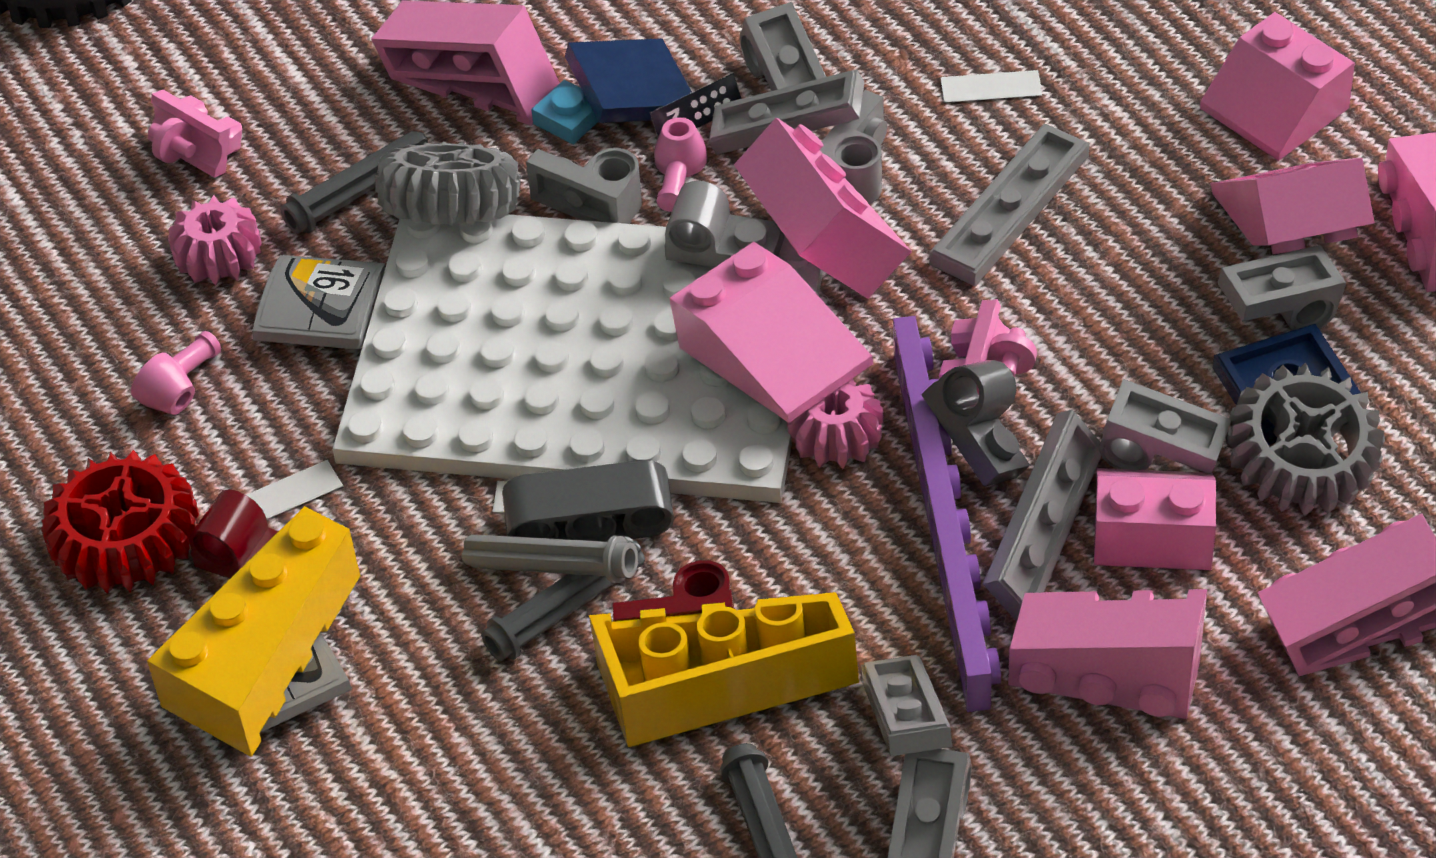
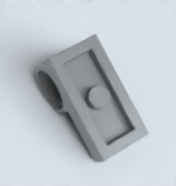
M792 2L745 17L739 38L744 60L754 77L765 76L771 91L826 77Z
M864 90L860 118L835 125L821 141L824 146L820 151L843 169L846 173L844 178L864 197L868 204H871L880 197L882 192L881 144L887 133V122L884 120L883 96Z
M621 148L602 150L594 155L584 167L573 163L567 158L557 157L540 149H537L526 161L531 199L580 220L630 224L642 206L639 162L636 156L628 150Z
M691 181L685 183L680 189L665 230L666 260L715 268L752 242H756L774 255L779 256L785 235L775 221L731 215L727 195L719 187L705 181Z
M1318 245L1222 267L1218 285L1242 322L1281 313L1293 331L1312 324H1316L1319 330L1326 326L1337 312L1346 281L1322 246Z
M1123 379L1102 433L1103 437L1100 442L1099 452L1102 458L1116 469L1146 470L1151 465L1154 455L1157 454L1212 474L1231 420L1228 417Z
M935 749L905 754L888 858H954L959 823L965 815L970 789L972 764L969 753Z

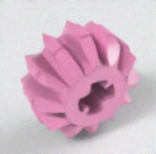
M213 195L209 203L205 204L192 200L190 211L176 212L174 225L169 228L170 235H168V241L174 263L179 268L180 273H188L194 283H198L208 277L216 286L221 278L227 276L238 281L240 269H254L256 255L261 253L260 246L262 241L255 216L251 213L250 208L241 207L235 198L220 203L215 195Z
M851 379L789 423L787 422V430L791 435V441L796 443V449L799 451L800 458L814 456L819 468L828 461H837L840 467L844 469L849 458L865 462L869 449L878 448L882 437L883 408L880 406V400L874 399V393L870 384L856 386L854 379Z

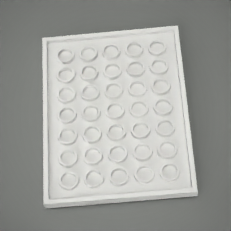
M508 214L501 219L494 218L488 223L479 221L472 225L463 223L455 224L454 226L449 224L432 225V223L427 222L414 223L411 219H399L334 442L333 454L336 464L513 479L525 474L651 460L662 464L666 468L670 493L781 503L792 441L785 420L679 348L669 298L712 270L713 267L666 260V227ZM785 237L778 257L790 264L819 296L823 270L800 257Z

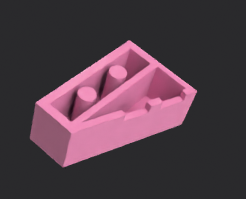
M402 0L371 38L391 79L443 97H447L453 91L474 98V107L488 112L493 105L518 113L516 115L517 121L530 126L533 124L531 109L560 84L524 5Z
M776 117L734 164L735 168L800 257L869 299L912 251L875 212L864 197L844 178L846 173L843 169L820 151L824 145L814 133L801 124L796 129H793Z
M1436 132L1388 139L1386 160L1379 162L1378 165L1380 189L1383 194H1390L1394 226L1397 232H1404L1406 236L1407 258L1410 269L1413 272L1419 271L1426 292L1436 291Z
M1422 513L1407 521L1394 522L1384 528L1380 534L1353 547L1338 549L1331 553L1326 560L1299 573L1284 575L1271 586L1257 592L1298 676L1370 657L1369 646L1400 638L1404 647L1421 643L1423 640L1421 632L1436 628V537Z
M1189 589L1187 599L1153 600L1152 590L1133 591L1131 600L1099 601L1097 591L1025 593L1009 649L1008 685L1024 688L1037 694L1052 693L1083 699L1094 705L1109 704L1140 710L1157 717L1171 716L1187 719L1200 664L1207 589Z

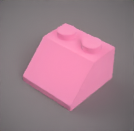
M1274 12L1239 37L1201 99L1200 109L1279 161L1349 109L1355 62Z
M1097 468L1094 565L1212 570L1216 531V480L1213 473Z

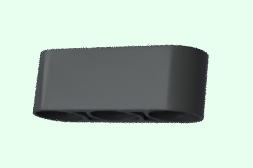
M651 460L525 474L509 480L503 486L502 491L506 534L509 537L608 542L612 536H628L631 539L660 535L667 531L674 522L668 473L662 464Z

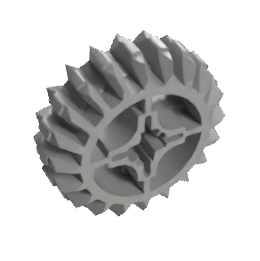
M444 141L437 144L425 142L423 145L408 144L404 148H395L381 156L377 175H375V192L378 193V205L383 208V211L399 219H411L414 223L427 222L432 223V225L449 224L454 226L455 224L463 223L472 225L479 221L488 223L494 218L501 219L516 209L521 175L518 174V162L511 155L501 152L497 148H484L481 144L467 145L463 142L458 144L446 143Z
M1306 363L1298 368L1295 376L1284 365L1276 370L1273 379L1262 373L1256 379L1253 388L1246 387L1241 392L1237 402L1238 405L1232 408L1229 417L1231 420L1229 427L1231 428L1228 429L1226 435V447L1233 449L1230 456L1231 467L1243 469L1241 475L1242 486L1256 483L1260 485L1257 493L1259 501L1269 498L1271 494L1280 498L1278 503L1281 512L1287 509L1291 502L1299 503L1304 517L1312 512L1315 503L1327 514L1335 509L1338 500L1349 505L1350 502L1355 500L1358 491L1364 492L1370 486L1374 477L1373 473L1379 469L1383 459L1382 451L1380 450L1385 442V431L1377 429L1380 422V411L1366 409L1369 403L1368 392L1355 395L1350 393L1352 387L1350 377L1339 384L1332 381L1329 367L1322 371L1320 376L1311 375ZM1267 418L1275 426L1273 433L1277 437L1276 443L1271 447L1267 444L1261 429V423ZM1339 431L1344 437L1348 448L1349 456L1344 461L1337 454L1338 445L1333 440L1334 435Z

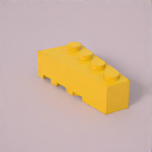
M304 506L147 660L161 707L252 757L261 743L259 733L269 717L276 718L286 701L284 694L295 673L297 671L303 673L313 655L311 647L319 633L328 631L360 578L350 529Z
M836 592L758 599L755 608L736 610L731 607H725V602L702 605V613L667 617L665 608L640 610V619L612 622L611 613L589 615L597 666L628 748L859 683L855 632Z

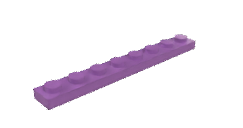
M915 316L893 318L894 360L967 712L991 709V685L1001 684L1000 662L997 649H986L984 637L991 635L990 616L986 600L976 601L974 590L981 588L980 570L976 554L966 555L964 544L971 543L970 523L967 510L956 509L954 499H961L959 471L956 464L947 465L945 457L952 454L951 438L941 423L938 422L937 417L921 395L929 386L939 380H929L927 371L933 370L934 367L931 341L929 337L920 338Z

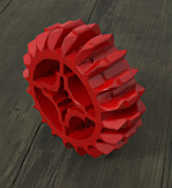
M134 450L125 459H118L110 451L108 460L98 464L88 458L86 470L82 472L68 469L67 483L53 484L52 499L44 502V519L41 520L43 525L41 531L50 559L54 561L55 566L60 567L67 580L77 578L85 590L99 582V586L106 594L116 584H123L130 593L134 582L146 580L154 586L155 574L159 571L174 574V559H188L190 549L189 536L197 526V523H199L197 518L199 516L197 502L194 499L191 485L187 482L186 477H180V473L175 469L173 463L162 465L156 454L142 461L141 457Z

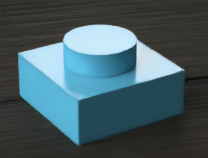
M566 80L558 84L531 109L534 125L573 145L598 123L582 89Z

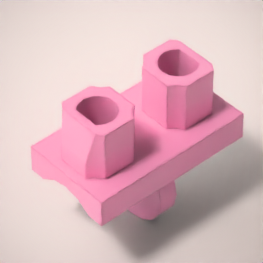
M165 90L153 93L151 103L154 106L155 116L152 125L148 129V140L152 141L154 156L165 163H173L181 158L214 178L225 174L227 155L238 151L241 147V123L228 116L217 121L207 115L208 111L205 108L204 102L191 95L179 99Z
M998 299L982 300L977 318L954 320L951 331V344L957 356H966V359L944 360L939 378L954 367L986 360H997L1004 363L1015 377V374L1026 373L1033 368L1037 357V349L1033 342L1025 337L1026 333L1023 329L1017 327L1009 329L1001 322L998 315L1001 307Z

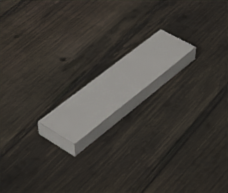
M1044 123L929 252V265L976 286L1089 157L1090 143Z
M1073 409L1056 414L983 582V585L1016 621L1024 594L1043 593L1101 458L1099 452L1100 441Z

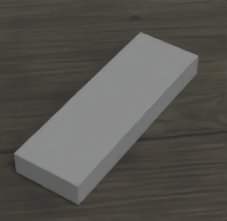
M856 69L716 105L708 143L716 155L750 147L776 117L793 129H796L801 124L810 131L857 120L860 118L865 82Z
M911 655L865 662L861 665L863 686L890 756L952 747L949 722L920 656Z

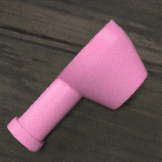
M673 118L665 122L655 144V165L665 175L662 189L658 192L656 202L662 210L672 212L686 177L699 173L707 163L705 142L694 123L686 118Z
M203 331L196 336L193 343L174 357L167 353L155 355L136 375L131 387L132 397L149 408L172 415L179 414L189 405L195 394V387L187 374L208 358L212 359L221 352L219 341L212 333Z

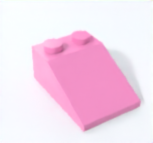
M1363 158L1311 162L1210 183L1212 194L1253 246L1271 245L1272 254L1306 248L1304 238L1324 234L1325 243L1353 239L1358 237L1357 227L1375 223Z
M752 242L669 298L679 348L788 423L873 365L872 355L796 270L756 242Z

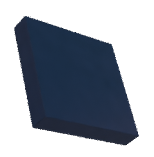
M662 38L568 42L565 59L599 123L652 121L651 112L692 93Z
M1316 324L1216 354L1213 359V370L1235 405H1238L1237 402L1241 392L1246 387L1253 388L1256 379L1262 373L1273 379L1276 370L1282 365L1293 376L1297 374L1298 368L1304 363L1307 364L1311 375L1320 376V373L1329 367L1332 376L1331 380L1338 384L1350 377ZM1351 378L1352 387L1350 393L1352 395L1360 394V390ZM1267 418L1261 423V429L1267 444L1270 445L1276 443L1277 437L1273 433L1275 426Z

